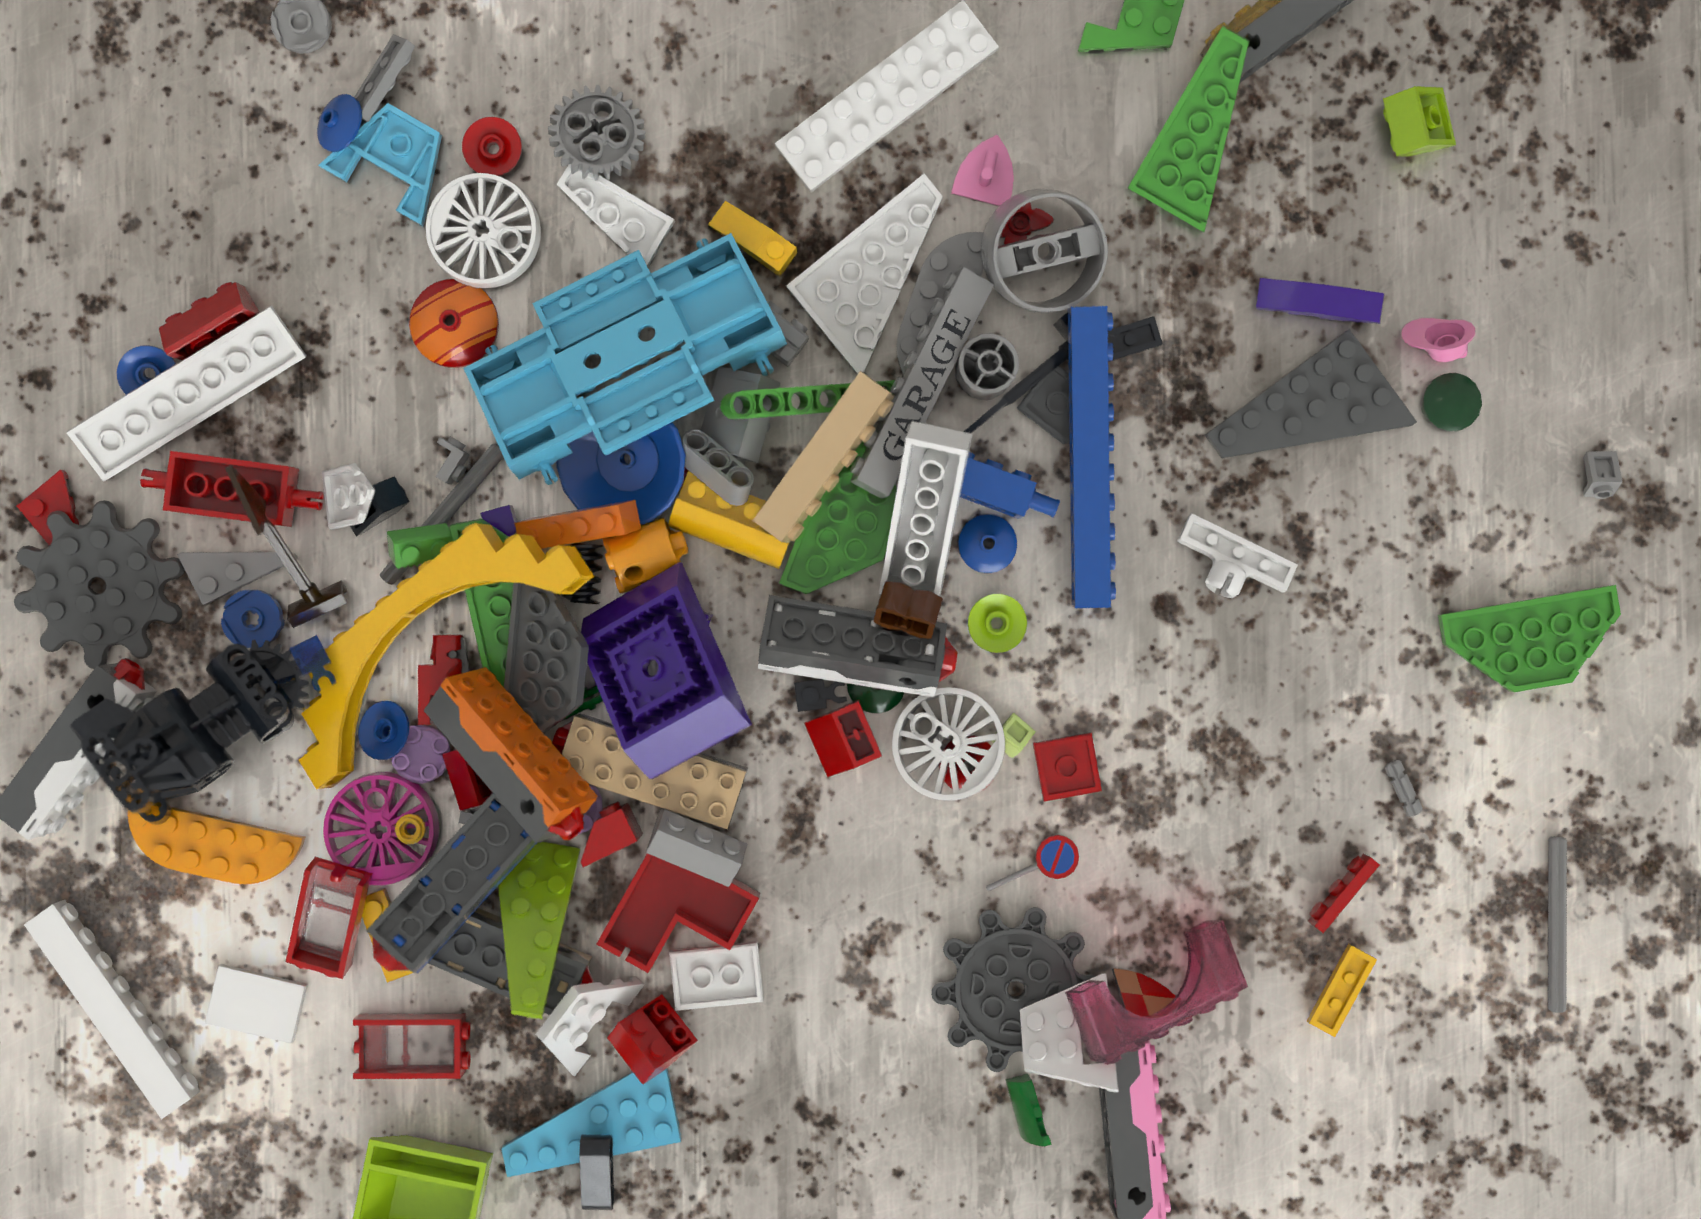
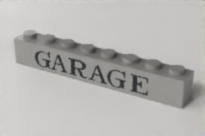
M962 267L955 273L950 272L943 284V288L946 291L942 299L937 298L930 310V314L933 315L928 325L924 324L917 336V340L920 342L916 350H911L903 365L906 367L902 378L898 377L892 385L890 392L894 395L892 399L893 407L884 418L879 417L878 420L880 422L875 432L864 443V446L867 448L863 456H858L851 467L850 472L853 473L850 480L851 483L879 498H885L890 495L900 475L904 446L912 421L925 424L994 286L993 283L965 267Z

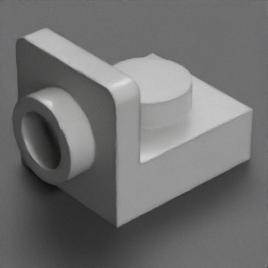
M1587 451L1583 457L1588 481L1583 490L1584 497L1605 499L1613 496L1623 482L1617 451Z

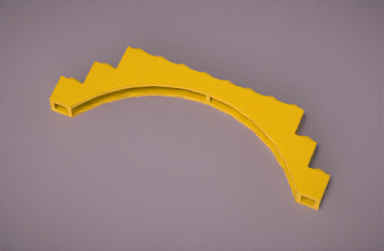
M473 523L462 531L463 535L456 541L444 545L437 557L421 564L418 568L419 572L413 577L401 581L397 585L395 592L378 600L375 603L376 607L371 612L359 616L354 621L355 625L336 635L329 647L317 651L312 656L313 660L304 668L321 695L312 699L309 702L310 707L301 714L318 741L310 745L306 749L307 753L298 760L316 790L332 788L354 771L355 732L365 691L377 664L393 640L419 614L443 598L471 587L499 582L523 583L557 594L572 595L594 577L576 548L573 546L556 545L544 554L533 536L514 534L503 543L492 525Z

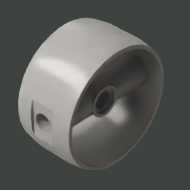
M1032 189L1014 195L995 210L986 224L982 236V263L989 281L994 284L995 290L1009 302L1034 312L1060 311L1084 300L1099 283L1107 263V238L1099 218L1081 199L1058 190ZM1057 197L1065 201L1078 213L1084 223L1082 226L1046 235H1035L1029 239L998 246L1001 232L1009 218L1025 204L1040 198ZM1046 242L1049 245V253L1045 258L1041 259L1038 255V248ZM1087 258L1085 267L1073 286L1060 296L1047 301L1028 302L1020 300L1009 290L1002 279Z

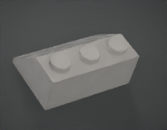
M661 808L646 853L729 887L742 865L747 843Z

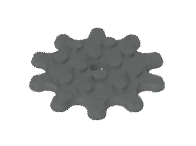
M106 500L99 501L93 506L92 518L85 525L73 523L63 511L51 512L47 517V526L53 536L51 544L44 549L29 545L23 546L16 555L20 565L33 571L36 581L31 589L22 591L15 596L14 606L19 612H40L46 617L48 626L40 637L41 647L47 652H55L66 642L75 641L83 647L84 662L90 669H95L97 665L106 664L108 651L114 645L125 646L135 658L144 659L148 657L153 648L147 636L148 626L155 621L170 625L176 624L182 618L180 606L166 599L164 586L170 580L180 578L184 574L185 569L179 558L161 559L153 553L152 543L160 533L159 524L154 519L146 518L142 519L134 528L124 529L116 521L115 506ZM96 577L102 578L106 583V589L102 594H98L90 588L92 580Z
M1032 907L1027 910L1023 922L1015 928L1005 926L995 910H985L979 916L982 934L976 943L967 944L960 939L951 938L943 946L945 956L956 965L957 974L951 981L940 982L934 985L931 995L936 1003L953 1005L959 1011V1020L949 1029L948 1040L955 1047H963L972 1040L983 1041L988 1048L986 1064L993 1072L1003 1071L1013 1053L1023 1052L1020 1009L1096 977L1090 974H1079L1073 967L1074 958L1085 946L1082 935L1077 932H1070L1061 939L1054 940L1049 938L1045 933L1046 914L1038 907ZM1019 981L1023 983L1024 990L1021 995L1011 996L1008 993L1007 989L1010 982ZM1080 1018L1081 1038L1084 1040L1088 1036L1089 1027Z

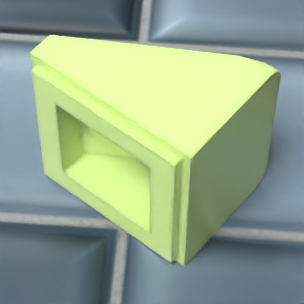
M1012 713L1002 725L1005 736V753L1009 757L1014 758L1023 750L1036 732L1015 713Z

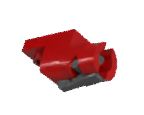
M433 635L430 660H433V664L418 665V725L434 724L423 710L447 677L470 671L466 642L463 635Z

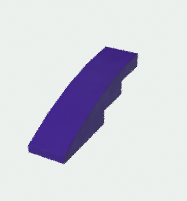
M1260 278L1256 308L1258 310L1288 312V314L1317 316L1320 319L1380 324L1385 294L1332 285Z

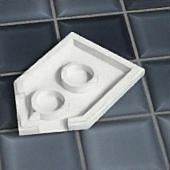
M356 463L322 471L329 530L362 524L367 517L376 490Z

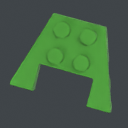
M1124 0L1116 30L1086 22L1078 51L1170 48L1185 0Z

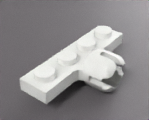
M1192 513L1188 516L1177 542L1208 556L1212 560L1213 565L1206 578V586L1214 593L1216 588L1221 589L1219 595L1227 598L1239 595L1247 577H1251L1284 593L1287 591L1298 564Z

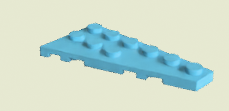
M666 1068L644 1085L632 1071L618 1081L612 1082L579 1101L564 1112L551 1117L545 1123L532 1128L503 1145L501 1150L507 1177L580 1163L579 1149L582 1134L612 1135L613 1156L681 1142L682 1138L668 1069Z

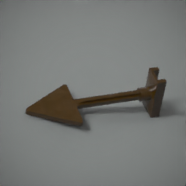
M232 465L227 467L226 471L256 534L265 535L300 589L299 593L302 599L288 605L287 620L291 626L295 628L346 604L347 599L343 594L347 592V588L342 580L319 590L316 584L309 580L274 524L267 519L265 515L266 501Z

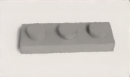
M392 35L356 93L355 98L361 105L363 120L369 122L371 117L379 111L380 103L386 93L394 87L397 75L402 67L409 63L415 45L407 39Z

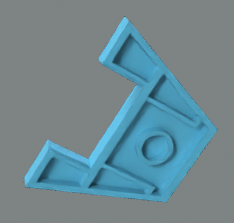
M387 103L369 122L360 127L355 139L348 147L339 152H332L318 166L346 183L361 157L410 185L396 211L424 227L442 135L433 128Z

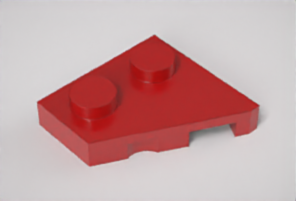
M59 470L17 505L18 509L48 545L51 544L53 538L47 526V517L51 512L63 511L73 523L80 525L79 520L75 516L76 507L73 497L69 494L66 481L69 478L65 470Z

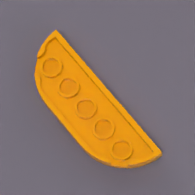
M153 803L152 811L149 815L159 816L161 814L159 812L161 806ZM171 807L169 819L157 825L147 822L139 813H133L128 810V822L132 836L141 851L152 861L171 870L229 883L255 884L273 878L293 863L305 841V836Z

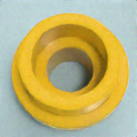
M415 814L402 816L395 826L397 838L405 844L419 842L426 832L425 822ZM409 823L414 824L416 827L414 834L407 832L406 827Z

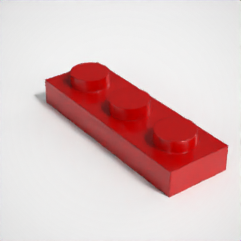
M1364 853L1361 857H1355L1347 867L1348 872L1342 880L1337 879L1328 890L1330 894L1323 903L1320 901L1310 911L1311 917L1308 922L1324 934L1380 864Z

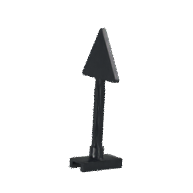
M1068 312L1053 325L1066 340L1058 347L1059 351L1009 390L996 405L963 432L972 434L1002 408L1013 404L1066 359L1068 360Z

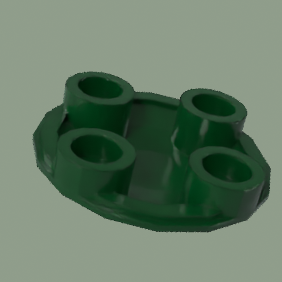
M1459 373L1442 374L1435 378L1426 388L1421 407L1422 413L1437 428L1446 431H1460L1472 425L1479 416L1482 407L1481 393L1476 383L1465 375Z

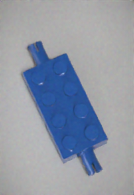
M969 452L960 498L1017 519L1023 518L1029 508L1054 518L1060 500L1036 492L1035 487L1037 483L1031 481L1032 475L1019 470L1009 473L1002 470L1003 464L989 459L982 463L974 460L975 454Z

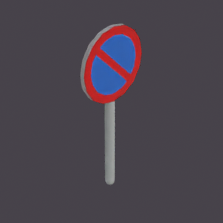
M1049 836L1039 844L1036 850L1035 864L987 885L986 889L988 891L993 890L1038 868L1049 878H1065L1073 873L1078 865V848L1072 840L1065 836Z

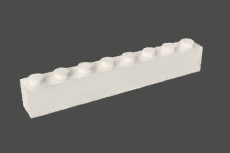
M66 900L59 901L24 924L161 1119L200 1092L197 1087L196 1078L190 1072H186L180 1063L179 1054L167 1045L163 1039L162 1030L150 1021L146 1015L145 1006L133 997L129 991L128 982L116 973L112 967L111 958L107 953L99 949L95 943L94 934L90 929L82 925L78 919V912L73 905L67 903Z

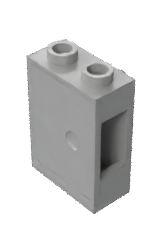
M719 367L711 392L714 401L707 406L701 431L710 436L743 465H745L746 461L758 463L766 433L770 429L769 422L771 417L729 419L721 411V400L727 393L779 388L781 382L761 374L740 370L733 371L730 368ZM764 396L762 404L767 411L770 410L772 403L768 396ZM738 397L735 398L733 406L735 411L740 413L743 409V404Z

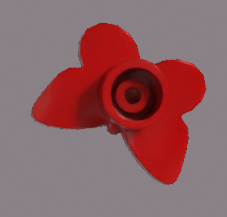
M1029 202L1019 208L1009 218L1001 232L1000 238H1005L1004 245L1025 240L1027 236L1031 235L1032 231L1042 230L1050 226L1054 219L1041 209H1032Z

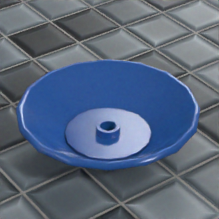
M671 422L606 456L602 452L592 431L570 442L569 445L573 453L556 461V468L563 491L577 510L635 500L640 524L643 525L654 521L672 505L684 481L686 455L678 428ZM625 454L631 457L630 464L624 461Z

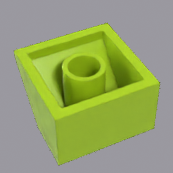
M1414 86L1383 98L1385 106L1383 114L1385 120L1389 123L1391 132L1390 144L1396 156H1414L1456 145L1443 87Z

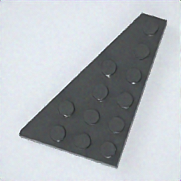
M1349 329L1214 427L1205 436L1221 458H1228L1413 426L1417 421Z

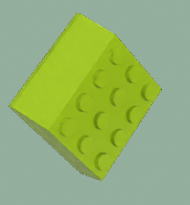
M409 1135L371 1137L366 1152L353 1219H480L493 1153Z

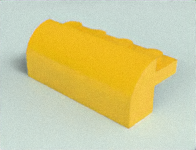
M688 471L680 494L675 501L668 527L780 569L790 542L784 543L779 541L753 521L766 503V500L749 495L745 504L739 506L731 505Z

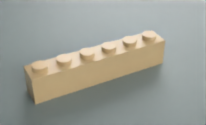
M860 371L753 521L781 542L789 543L790 540L795 541L804 529L802 524L808 515L812 517L819 510L822 504L820 501L821 497L826 491H832L840 479L837 475L844 466L849 467L858 454L855 450L862 441L865 443L871 438L876 429L874 427L876 421L880 416L884 418L889 413L894 404L892 402L894 395Z

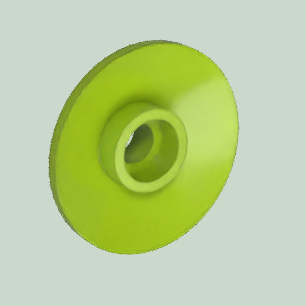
M990 594L981 598L974 604L968 617V630L973 641L980 648L993 653L1006 652L1016 647L1022 641L1027 629V617L1023 607L1014 598L1004 594ZM995 617L1000 618L1002 621V625L998 629H994L991 625V621Z

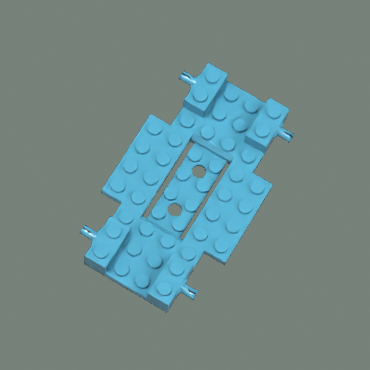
M731 233L710 244L707 239H701L704 247L699 240L696 243L698 250L653 273H650L639 250L532 303L544 328L498 350L496 345H491L492 351L489 347L485 350L488 356L463 368L508 468L519 480L534 472L541 471L547 485L553 484L551 479L554 483L557 482L558 477L552 465L573 453L569 445L570 442L592 431L602 452L606 456L713 402L714 399L702 376L728 362L733 371L755 362L764 376L768 375L764 365H766L770 374L774 371L767 356L787 345V342ZM646 327H651L655 330V336L650 341H642L639 338L641 330ZM683 342L686 343L681 346V350L586 398H583V396L577 398L578 395L584 392H592L597 385L609 379H617L622 376L623 372L637 365H645L651 358L665 351H673L677 345ZM593 354L599 355L601 363L598 367L589 369L585 366L587 357Z

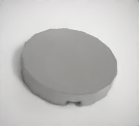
M280 0L277 3L278 6L271 15V30L277 41L286 49L298 54L312 53L326 43L332 30L331 15L324 3L320 0Z

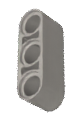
M697 429L686 431L682 439L686 455L685 468L727 503L735 506L745 504L754 482L753 473L705 432Z

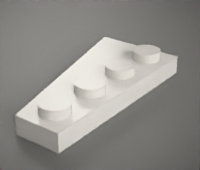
M571 163L568 164L557 183V186L627 255L639 250L648 267L675 223L673 218L600 175L598 180L595 181L593 173H589L583 179L582 170L580 169L572 174Z

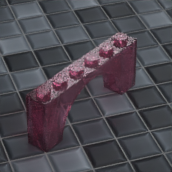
M1206 920L1184 931L1188 948V966L1184 982L1175 998L1156 1013L1139 1016L1128 1011L1112 996L1105 981L1088 980L1065 992L1091 1061L1104 1062L1105 1065L1118 1062L1122 1059L1121 1055L1125 1052H1133L1144 1048L1146 1041L1168 1035L1170 1033L1169 1029L1174 1026L1189 1024L1193 1021V1016L1198 1013L1205 1014L1216 1009L1215 1004L1237 998L1239 996L1238 992L1248 987L1223 920Z

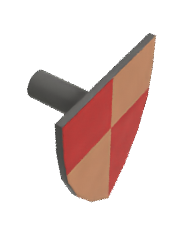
M1112 969L1123 1005L1118 1012V1016L1124 1021L1128 1019L1154 1020L1164 1017L1173 1011L1180 1001L1168 988L1150 977L1129 970Z

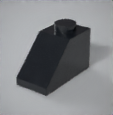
M395 476L372 485L376 491L365 521L362 524L350 526L356 537L395 515L410 502L404 488L398 483Z

